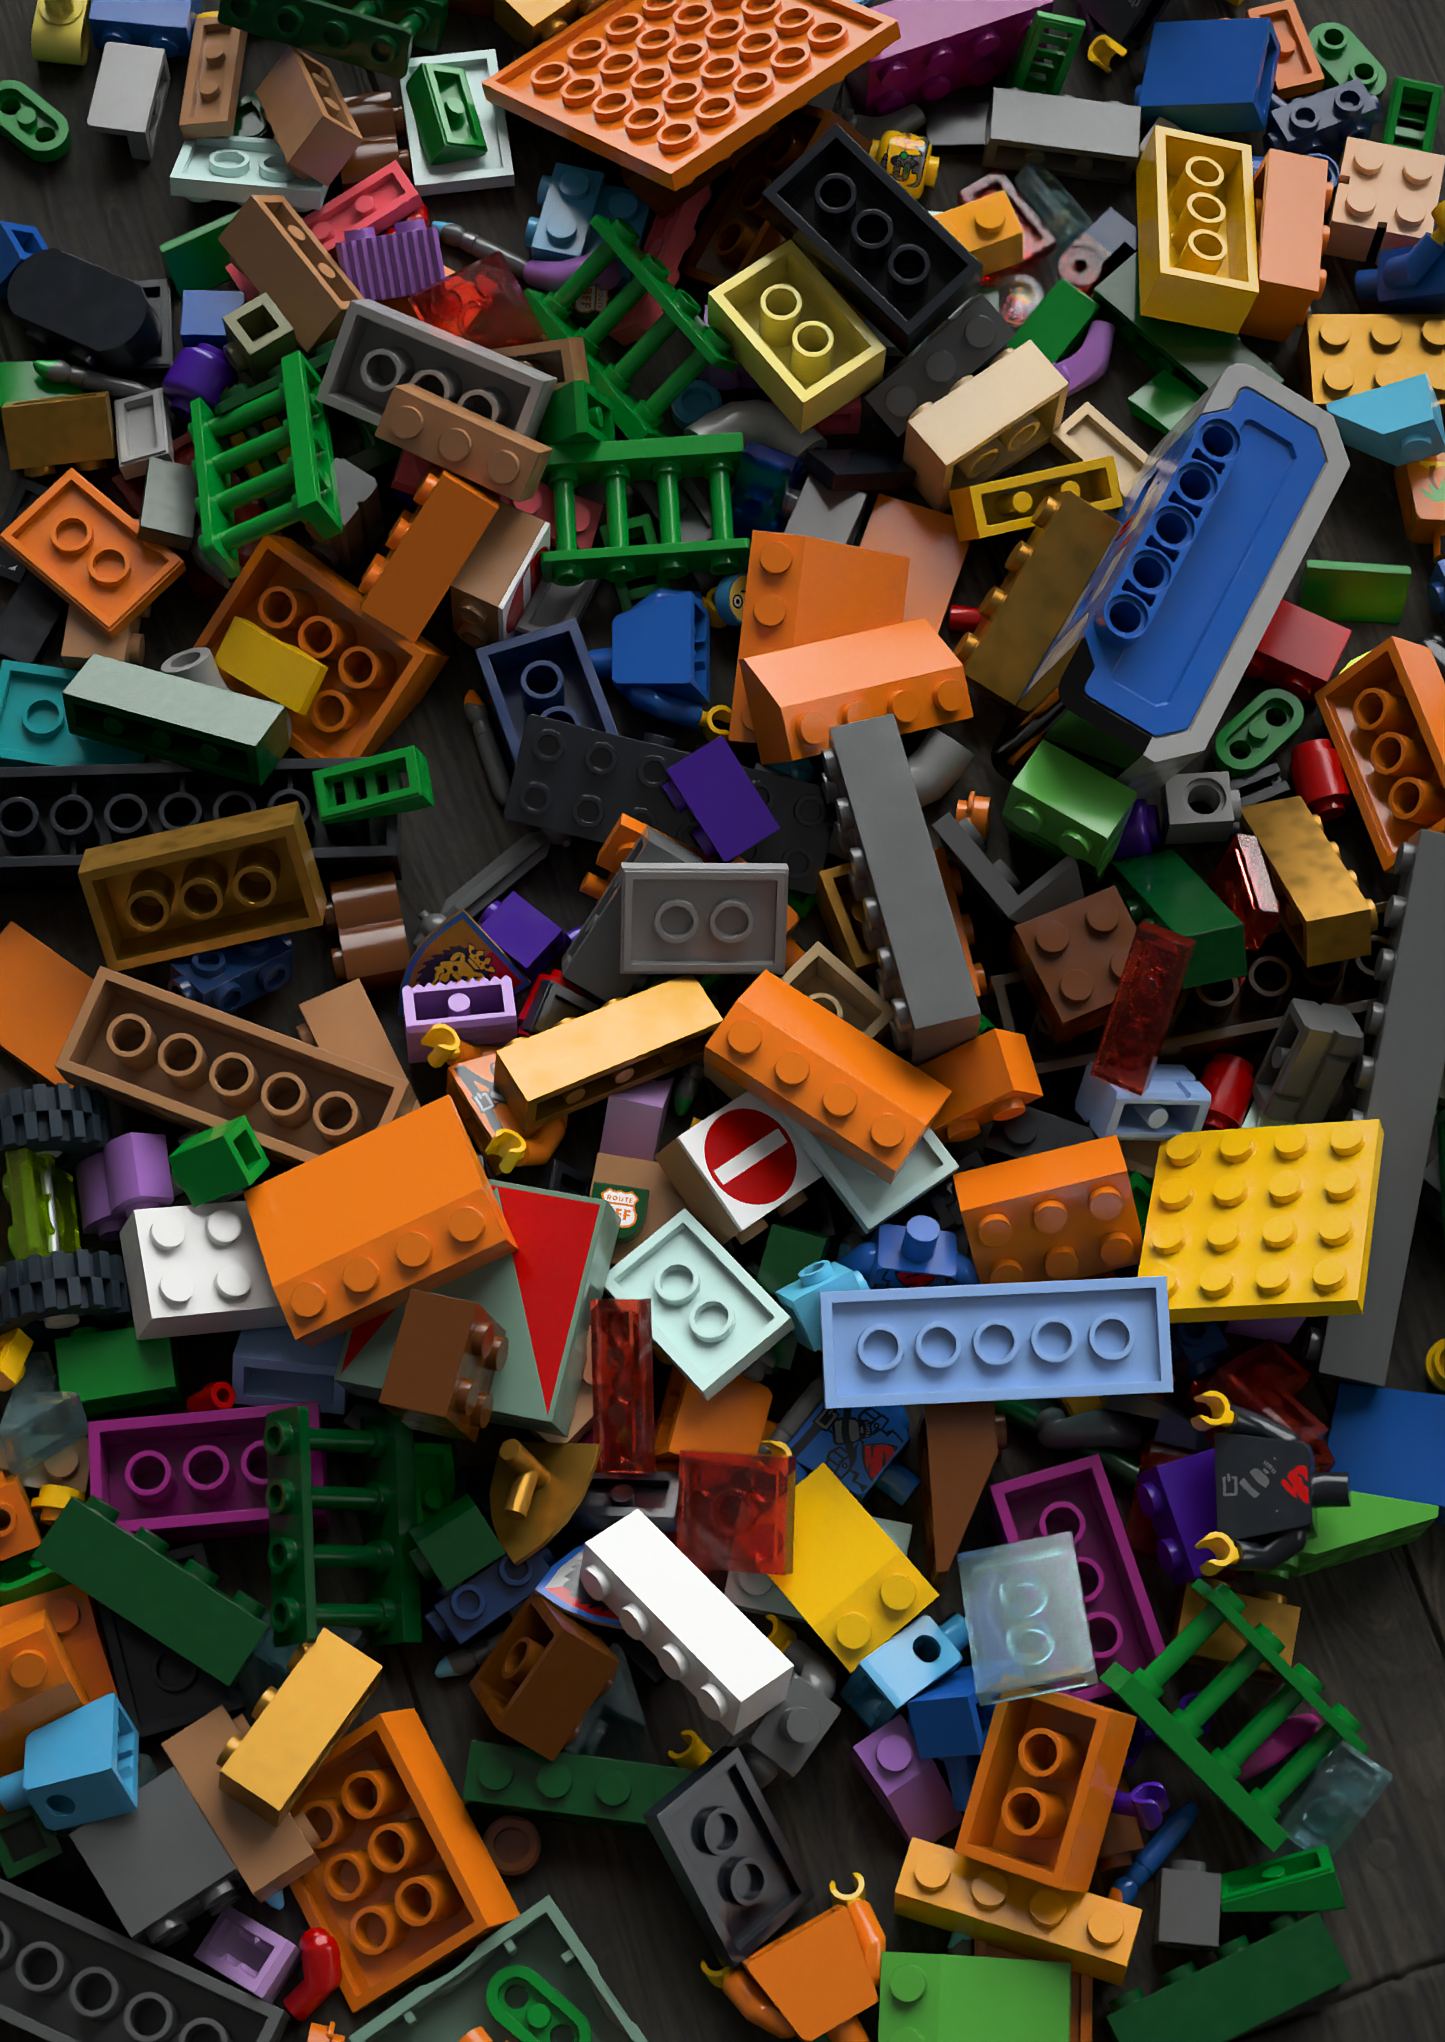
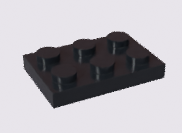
M202 1541L166 1551L165 1555L182 1566H185L189 1558L211 1571L205 1545ZM96 1600L122 1706L139 1732V1743L181 1731L220 1705L224 1706L229 1716L247 1711L240 1680H238L235 1686L228 1687Z
M723 1746L642 1815L721 1966L736 1968L815 1896L738 1747Z

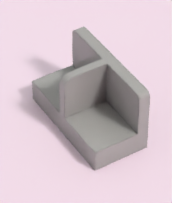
M107 42L104 47L87 125L89 130L93 132L127 136L132 159L152 161L171 80L165 49L116 42Z

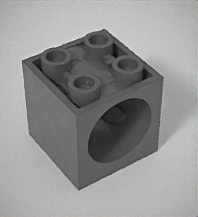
M174 1767L138 1789L137 1810L86 1823L69 1834L131 1938L149 1948L157 1945L159 1950H164L177 1943L191 1931L187 1923L207 1910L211 1916L225 1911L240 1900L242 1896L238 1890L247 1884L187 1785Z

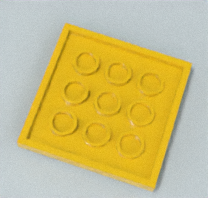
M1379 1119L1181 1132L1182 1134L1176 1135L1169 1140L1160 1141L1137 1277L1167 1276L1169 1323L1363 1314L1384 1131Z

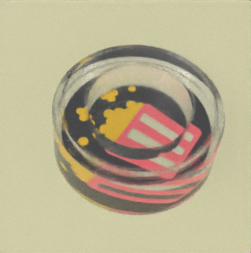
M1009 275L1003 278L996 286L999 287V314L1009 326L1021 327L1044 298L1041 285L1027 275Z

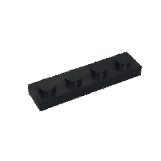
M460 1466L451 1503L468 1493L488 1525L494 1527L490 1507V1489L494 1467ZM595 1470L584 1499L562 1529L606 1530L639 1509L661 1532H677L686 1490L683 1472Z

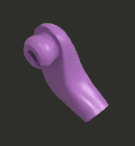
M591 254L563 261L530 260L523 270L524 280L535 288L556 293ZM615 258L589 287L596 285L600 290H611L616 287L621 279V272L617 268L618 260Z
M1092 321L1085 341L1078 352L1057 364L1056 362L1052 363L1069 383L1067 397L1091 385L1107 371L1115 333V326L1105 321Z

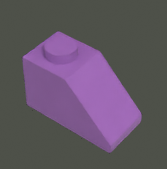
M901 1714L853 1746L849 1758L909 1845L912 1837L935 1843L962 1824L963 1816L960 1811L954 1810L952 1795L932 1758H919L916 1741L910 1733L908 1723Z

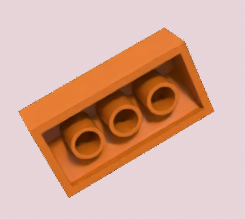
M925 618L739 659L761 765L794 761L819 755L821 750L829 749V728L894 713L900 735L974 717L963 664Z
M1395 636L1389 637L1314 693L1384 872L1388 873L1394 872L1395 858L1401 842H1407L1421 828L1445 834V682L1431 648Z
M766 969L736 1000L705 1045L704 1063L780 1113L787 1115L808 1129L812 1134L856 1163L872 1171L890 1185L953 1092Z

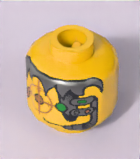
M888 130L884 132L880 140H872L873 144L871 145L869 155L915 200L920 198L925 186H935L940 157L931 156L932 145L928 138Z

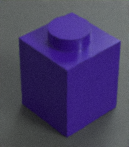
M514 891L502 903L498 900L493 902L483 912L478 921V925L531 981V984L527 987H530L535 982L538 974H542L564 950L563 930Z

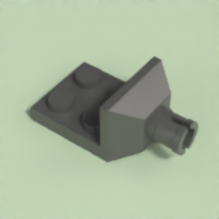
M948 812L932 825L938 845L941 848L945 847L947 856L954 864H957L962 874L1012 932L1014 927L1084 898L1077 861L1069 855L1018 895L1021 892L1018 886L1020 885L1019 880L1001 859H998L993 864L984 854L987 850L984 846L985 839L966 817L957 822L951 813Z

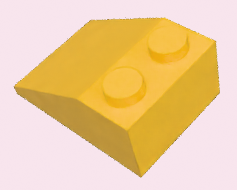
M824 1462L737 1537L739 1542L850 1673L856 1669L859 1662L886 1643L939 1596L936 1590Z

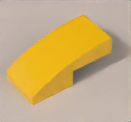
M234 616L214 658L216 665L225 672L302 715L307 714L328 670V667L296 646L281 642L256 624L238 616Z

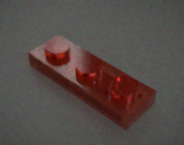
M1145 920L1137 926L1090 1075L1139 1096H1142L1148 1089L1196 944L1195 940Z
M651 1298L590 1299L594 1444L602 1446L595 1473L655 1472Z

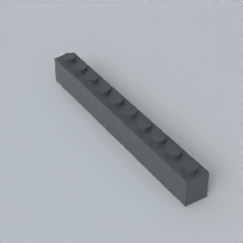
M1422 828L1412 835L1407 842H1401L1396 854L1394 873L1401 875L1398 894L1391 895L1387 903L1384 926L1391 928L1387 949H1380L1374 968V980L1381 981L1377 1002H1370L1364 1021V1033L1371 1035L1367 1056L1361 1055L1359 1057L1354 1073V1087L1360 1088L1357 1110L1350 1109L1346 1121L1379 1119L1384 1131L1363 1314L1317 1316L1315 1328L1309 1327L1307 1329L1302 1347V1359L1309 1361L1307 1375L1370 1387L1385 1386L1445 1065V834Z

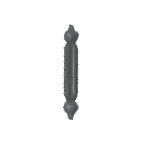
M540 828V831L525 834L447 898L440 914H429L424 910L417 916L421 923L419 933L412 943L417 949L423 939L461 909H464L474 919L544 861L552 845L562 844L566 849L574 843L570 838L571 835Z

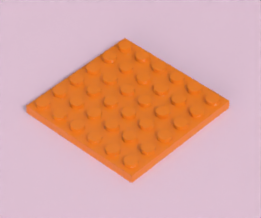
M608 0L481 84L487 101L654 182L677 191L691 184L697 176L718 162L728 159L734 151L756 136L766 133L772 125L794 110L804 107L809 100L831 85L841 82L847 74L857 67L879 56L882 50L899 40L901 34L898 20L850 0Z

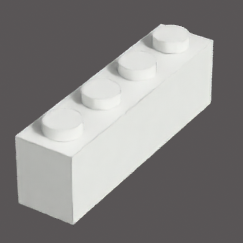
M639 1509L585 1542L579 1578L588 1594L597 1601L602 1600L614 1612L626 1633L635 1640H641L658 1658L664 1672L670 1678L680 1680L697 1698L701 1709L709 1718L715 1721L719 1720L734 1736L786 1700L794 1665Z

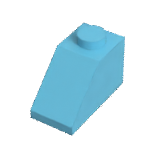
M1427 373L1326 403L1327 412L1335 418L1343 444L1392 465L1401 466L1445 452V432L1441 407Z

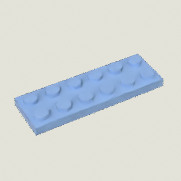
M1167 1276L819 1292L824 1409L1174 1392Z

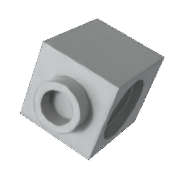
M1229 771L1176 774L1161 786L1159 804L1164 845L1228 841L1233 823L1240 822L1241 820L1239 790H1231ZM1197 801L1204 802L1211 806L1214 812L1199 814L1193 811L1189 804Z

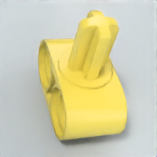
M37 0L31 33V52L34 61L82 66L86 64L92 38L88 20L92 0Z

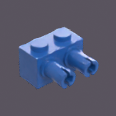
M1022 1661L961 1667L907 1701L909 1711L908 1727L916 1741L919 1758H938V1760L944 1761L955 1811H966L1003 1678L1007 1677L1027 1682Z

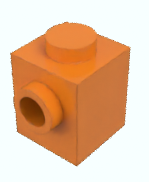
M0 1470V1561L38 1547L43 1539L42 1531L34 1511L30 1508L31 1503L19 1473L5 1477L2 1470Z

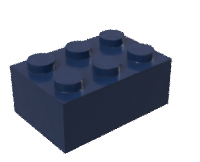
M576 619L475 649L478 679L512 774H514L526 720L530 714L619 735Z

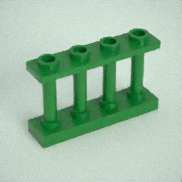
M596 214L590 221V224L604 240L556 293L550 291L548 294L527 288L514 303L546 341L583 336L590 385L613 402L614 422L629 440L670 437L660 424L663 422L662 414L709 364L733 372L739 363L729 352L733 347L730 340L713 325L707 327L698 316L701 311L699 304L684 290H676L667 280L671 274L668 268L653 254L647 253L646 255L636 244L640 239L638 233L619 217L613 221ZM618 256L634 274L633 278L586 329L583 327L578 328L569 317L572 314L570 307ZM649 292L665 312L616 365L613 363L608 364L599 353L603 348L601 342L640 299ZM680 328L696 348L647 401L644 399L639 400L630 390V387L633 385L631 378L667 339Z
M299 350L281 358L283 381L279 383V389L217 417L200 397L190 402L192 422L188 424V432L195 449V459L192 460L191 467L198 482L199 497L195 498V507L202 524V535L198 537L199 547L206 561L210 565L217 564L229 579L240 575L237 548L299 521L304 524L310 523L324 540L343 532L328 407L326 404L315 400L322 379ZM287 409V418L283 420V426L227 450V435ZM291 446L292 455L288 456L286 464L231 488L230 472ZM295 483L296 493L292 495V501L235 526V509Z
M742 432L546 445L553 448V451L540 482L547 484L553 490L556 551H546L540 554V565L544 582H553L558 586L570 587L579 585L584 580L606 579L613 583H626L638 576L652 575L672 580L683 578L688 573L711 572L714 575L727 576L736 574L741 569H748L751 549L750 539H734L730 478L734 474H745ZM705 477L709 479L713 540L681 541L678 481L682 478ZM652 480L657 483L661 544L629 546L626 485L631 481ZM601 484L605 486L608 547L577 549L574 489L578 485Z
M1198 1578L1190 1587L1208 1605L1145 1670L1139 1667L1133 1674L1115 1661L1099 1679L1254 1837L1274 1853L1290 1836L1275 1821L1282 1812L1278 1807L1340 1742L1360 1757H1363L1370 1748L1356 1735L1363 1728L1360 1722L1340 1703L1336 1702L1330 1708L1318 1695L1325 1688L1324 1685L1301 1663L1298 1662L1292 1669L1279 1655L1286 1648L1280 1639L1261 1622L1253 1628L1240 1615L1247 1606L1230 1588L1222 1582L1216 1588H1213ZM1225 1622L1242 1639L1246 1646L1184 1710L1178 1707L1171 1714L1158 1701L1165 1693L1161 1687ZM1264 1662L1285 1686L1223 1750L1217 1747L1210 1754L1197 1741L1204 1733L1201 1729L1202 1725ZM1303 1702L1324 1725L1261 1790L1255 1787L1248 1793L1236 1781L1243 1773L1239 1767Z

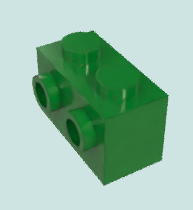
M134 1320L126 1323V1328L103 1332V1329L100 1327H82L71 1331L69 1337L54 1339L61 1405L70 1420L183 1402L176 1337L137 1340Z

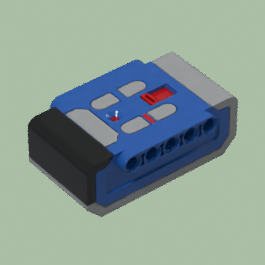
M1234 364L1222 373L1148 455L1129 494L1123 502V507L1119 509L1114 517L1115 520L1121 523V526L1016 706L1011 711L993 745L991 762L997 773L1013 783L1044 739L1137 791L1136 799L1146 800L1205 750L1350 467V462L1333 415L1248 364Z

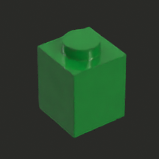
M245 1115L189 1137L167 1158L172 1166V1174L177 1186L186 1192L194 1208L250 1186L270 1165Z

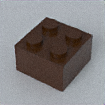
M1115 885L1014 927L1008 950L1055 1045L1155 1003L1163 979Z
M411 1289L378 1403L410 1429L475 1443L479 1428L487 1426L492 1414L493 1396L489 1392L495 1371L500 1372L507 1359L509 1342L505 1337L506 1331L477 1302Z
M533 1590L473 1677L469 1686L496 1729L549 1760L554 1761L561 1749L569 1746L576 1739L582 1727V1719L596 1698L603 1697L609 1691L620 1662L590 1623L560 1611L540 1595L535 1594Z

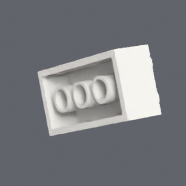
M246 1201L202 1204L195 1208L192 1205L133 1210L119 1235L137 1340L289 1326L272 1287Z

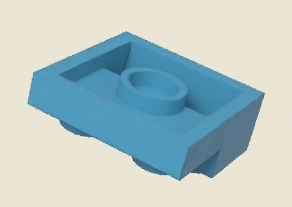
M556 162L552 176L542 175L537 193V204L542 205L543 208L540 218L532 216L529 218L524 245L531 248L532 260L563 261L591 254L604 240L590 224L593 217L598 214L613 221L617 217L626 221L638 233L640 239L636 244L641 248L652 209L631 189L605 184V173ZM617 256V268L621 272V279L617 287L623 288L631 280L633 273Z

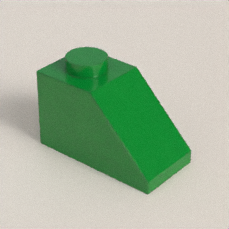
M585 380L572 381L553 391L535 439L544 445L616 441L613 402Z

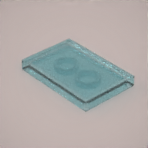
M1071 1531L957 1554L976 1695L980 1706L1098 1683L1076 1548Z

